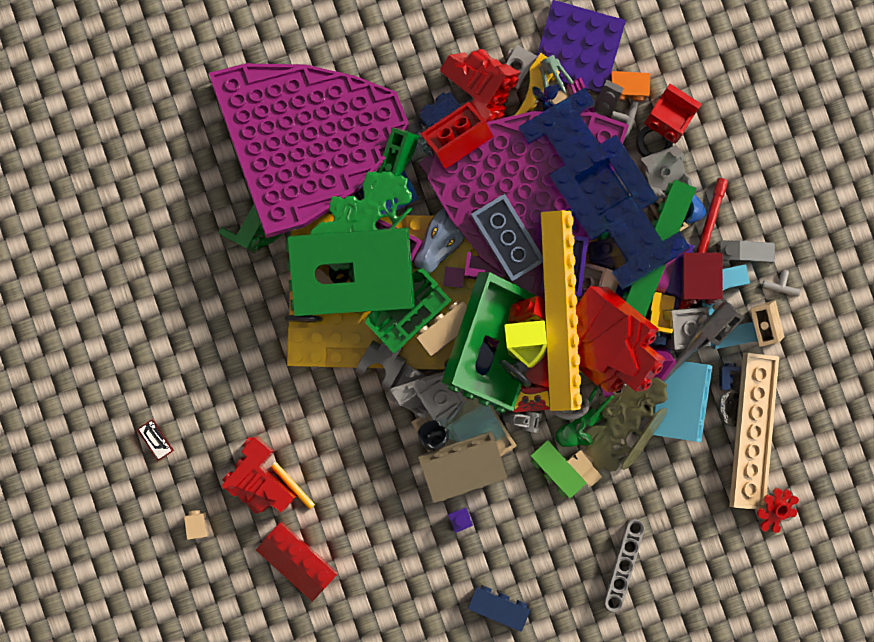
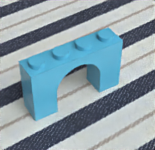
M746 265L723 269V290L750 283ZM700 301L701 307H708V315L710 316L715 311L713 305L706 304V301ZM754 322L737 325L718 346L711 342L713 350L758 341Z

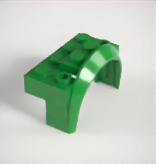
M254 205L237 235L223 227L218 232L221 236L254 254L261 247L273 243L282 235L265 237Z

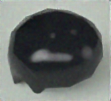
M437 420L425 422L418 430L420 443L429 451L442 449L449 440L446 427L442 426Z

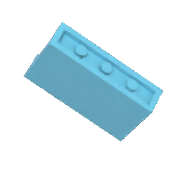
M685 361L665 381L667 384L665 389L667 400L664 403L656 404L653 407V412L656 414L660 409L667 408V414L653 435L701 442L712 373L711 365Z

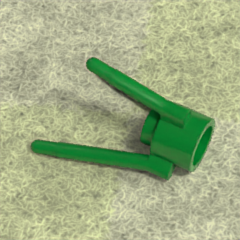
M597 386L594 387L588 398L589 404H591L598 389ZM613 395L609 396L597 410L591 407L584 415L589 426L592 427L594 424H598L604 418L600 412L614 398Z

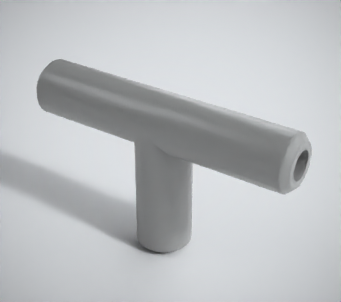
M636 101L631 102L628 115L613 111L611 115L612 119L629 125L625 139L629 138L639 105Z
M783 269L781 271L778 284L768 281L762 282V288L796 297L800 295V289L786 286L789 275L788 270Z

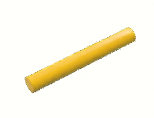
M277 462L271 466L274 472L310 510L315 505Z

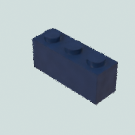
M481 585V587L476 586L468 609L522 632L531 611L527 607L528 604L517 600V602L509 600L510 596L499 592V595L492 593V588Z

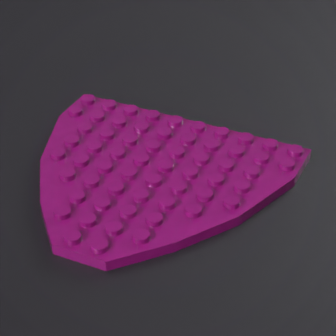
M245 63L209 73V79L266 238L303 228L329 212L331 196L345 199L347 196L355 195L363 186L366 173L376 172L385 160L383 155L392 127L407 130L409 126L396 91L354 75L305 64Z
M531 111L487 122L494 137L446 169L434 156L427 179L447 215L481 259L507 278L470 218V215L505 194L543 256L541 212L571 211L573 217L572 235L588 237V248L629 125L594 112ZM543 263L512 281L517 286L545 299V292H540Z

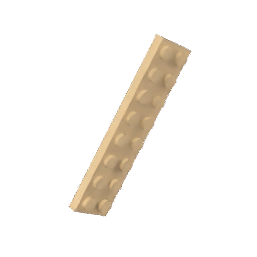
M743 353L729 507L762 508L766 510V503L763 501V498L767 495L779 365L778 356Z

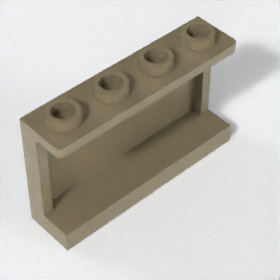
M492 431L443 447L438 451H431L418 456L434 503L442 502L448 498L463 495L474 489H481L486 485L499 483L507 479Z

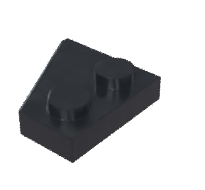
M625 235L589 242L588 253L590 262L623 272H631Z

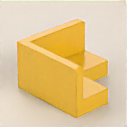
M655 292L650 304L648 320L659 329L657 332L669 335L673 329H670V320H664L663 310L674 309L675 297Z

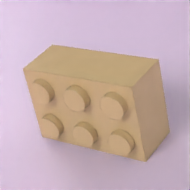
M458 301L448 308L449 313L445 316L441 313L433 320L434 324L428 328L426 325L417 332L419 335L417 340L431 357L457 337L467 308L464 302L460 304Z

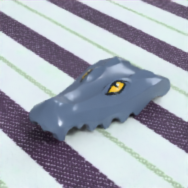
M444 208L429 223L421 249L414 260L417 268H423L429 274L436 269L440 262L456 251L465 239L450 220Z

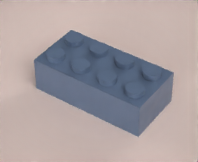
M505 194L470 215V218L510 282L543 263L541 252Z

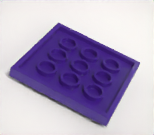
M553 0L537 57L540 53L546 57L554 55L556 59H559L560 64L572 81L581 77L587 90L600 93L606 80L609 81L626 20ZM558 69V71L560 72L559 77L562 83L569 84L568 80Z

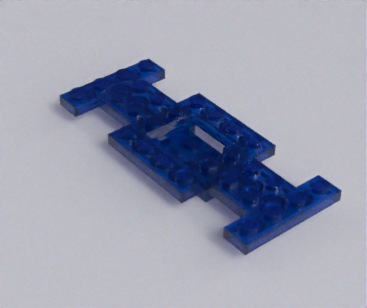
M584 87L520 125L519 130L528 144L533 143L544 135L547 136L565 164L549 174V177L591 241L605 232L609 233L628 261V263L612 272L623 290L690 249V246L680 231L662 241L643 212V209L658 201V197L617 135L601 144L598 143L580 115L595 106L594 100ZM609 163L612 165L613 169L615 170V172L617 173V175L619 176V178L621 179V181L623 182V184L625 185V187H626L627 190L629 191L630 195H629V194L627 193V191L625 190L624 186L622 185V183L620 182V180L618 179V177L616 176V174L614 173V171H613L612 168L610 167Z

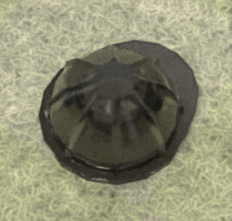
M736 389L729 390L722 395L718 404L724 422L731 427L737 426L740 391Z

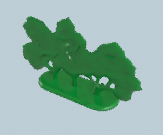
M367 172L363 182L364 199L358 200L355 196H347L345 199L331 196L329 210L334 216V221L321 222L311 230L310 234L376 230L375 223L381 217H389L392 221L390 228H395L412 210V208H408L402 216H396L397 206L400 204L405 205L412 200V193L407 188L408 178H404L402 175L396 177L392 172ZM394 198L398 199L396 204L394 203ZM387 200H390L392 203L391 212L386 209ZM384 210V211L386 212V214H385V215L381 214V211ZM353 262L328 265L334 271H338L339 269H350Z

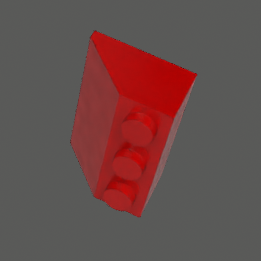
M469 102L420 133L436 159L445 169L494 137L486 120Z

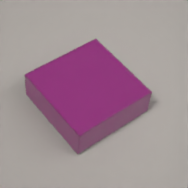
M445 266L443 286L463 288L465 269Z

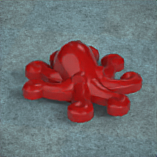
M775 488L773 490L775 496H764L763 501L766 503V511L759 508L756 513L759 518L766 519L760 524L762 531H768L769 525L772 524L771 530L774 533H778L781 531L779 526L781 520L787 519L790 516H797V510L791 507L797 504L799 499L797 496H791L792 493L788 489L782 491L780 488Z

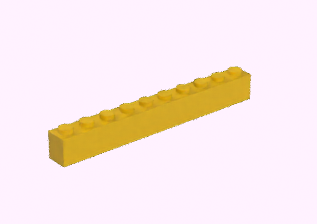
M564 210L541 212L550 411L579 410L582 403L579 388L581 377L578 366L580 364V357L578 355L579 337L577 335L578 317L576 315L577 297L575 295L573 217L571 211Z

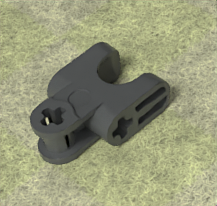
M373 340L359 362L355 373L358 375L364 374L368 367L374 363L383 365L386 376L382 382V388L388 391L407 360L399 355L403 346L394 354L384 342L379 344Z

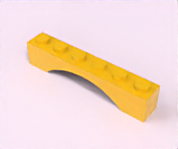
M540 53L529 69V90L525 101L515 115L533 111L538 104L535 102L539 95L541 97L545 95L539 67L542 66L540 61L548 57ZM546 72L547 83L550 80L554 82L555 77L553 73L548 75Z

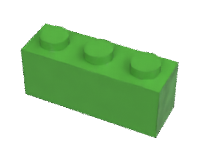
M548 440L530 455L533 458L530 462L537 469L541 467L544 470L545 474L543 476L550 484L553 481L558 486L556 490L563 498L566 496L568 498L573 497L587 484Z

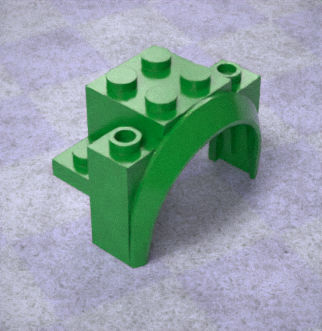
M423 268L412 273L415 303L413 308L371 311L366 318L365 323L394 354L415 337L418 331L430 323L452 301Z

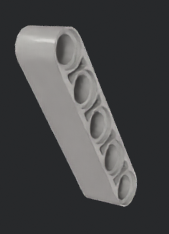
M630 519L625 525L605 593L604 605L611 612H617L623 606L644 534V524L637 519ZM632 523L639 524L640 529L637 533L630 531ZM628 541L634 543V549L630 552L624 548ZM622 560L629 562L626 570L619 568V563ZM616 579H622L624 582L623 586L619 589L614 587ZM612 597L618 599V604L615 607L608 605V601Z

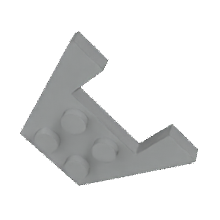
M445 371L390 389L399 405L417 395L432 420L439 421L442 426L448 420L451 421L466 403L460 391L459 393L452 392L447 389L448 386L441 383Z

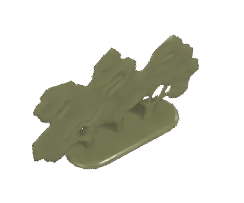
M658 377L651 380L652 384L647 390L636 392L624 382L621 392H613L614 398L602 410V416L607 419V424L604 426H593L585 430V433L589 434L593 441L591 445L586 446L587 455L593 459L592 464L596 470L605 468L610 472L616 471L619 467L618 456L628 453L621 464L622 470H625L640 455L667 414V408L660 409L655 415L653 413V407L656 404L664 403L667 400V392L665 390L667 384ZM603 392L599 394L601 403L608 399V397H604ZM645 405L649 406V411L645 408ZM643 417L651 418L643 431L640 430L641 419ZM635 431L640 436L632 448L627 446L626 438L630 432ZM620 445L623 449L620 448L619 451L612 450V447ZM612 453H616L617 456L612 457Z

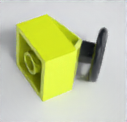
M544 320L505 324L508 354L516 359V361L511 365L505 360H500L499 365L525 387H530L531 382L523 374L529 368L536 365L547 353Z

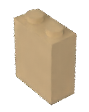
M776 300L757 304L750 309L759 347L779 343L785 338Z

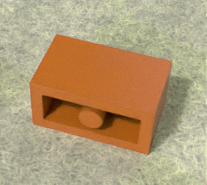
M611 72L610 82L624 88L618 101H624L625 98H633V101L643 102L644 99H648L650 94V73Z

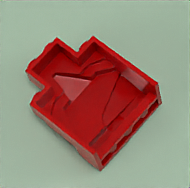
M589 286L576 306V315L578 317L577 335L579 337L578 355L580 357L579 370L606 392L619 391L623 387L624 382L635 392L647 390L652 384V378L662 370V364L666 360L649 346L655 340L659 329L609 287Z

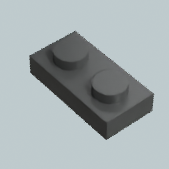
M606 80L595 102L594 109L610 116L624 88Z

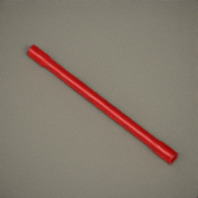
M717 178L713 198L696 253H706L721 201L728 185L727 179ZM681 301L678 310L690 309V304H687V301Z

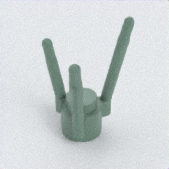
M554 55L540 61L542 66L539 67L548 105H551L546 72L548 75L553 73L563 93L566 90L557 73L558 69L571 85L573 84L572 79L560 64L559 59H556Z

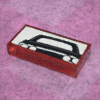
M154 419L137 429L157 461L175 451Z

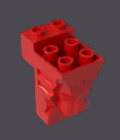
M478 49L469 55L465 52L448 55L439 70L474 98L471 105L486 122L505 117L504 112L507 108L502 104L508 99L510 89L514 88L518 83V77L521 73L519 70L507 64L503 65L497 59L491 58L484 49Z
M258 436L249 437L243 443L244 449L241 451L247 457H242L235 464L237 469L234 472L227 473L222 479L224 483L221 487L234 497L238 496L255 514L265 511L271 505L280 512H283L297 496L263 467L275 451Z

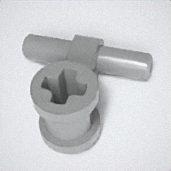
M525 411V415L506 414L503 420L511 425L522 426L523 431L539 433L538 425L542 414Z

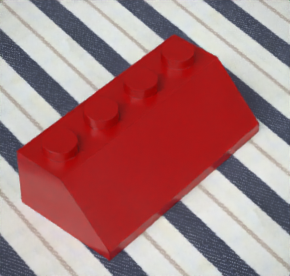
M282 521L256 549L263 558L312 602L338 574L333 567Z

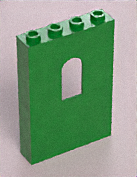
M409 227L291 235L285 241L286 252H289L290 259L287 260V270L291 272L289 291L293 294L290 307L291 311H294V316L410 309L415 306ZM353 262L355 282L322 284L315 278V270L320 265Z
M478 272L441 383L448 386L447 389L452 392H462L463 396L468 399H478V403L481 405L494 406L493 410L497 412L513 411L522 384L511 377L499 365L500 360H505L511 365L516 361V359L508 354L505 324H511L508 320L512 304L537 295L490 272ZM486 335L499 341L489 372L485 375H480L476 371L475 363Z

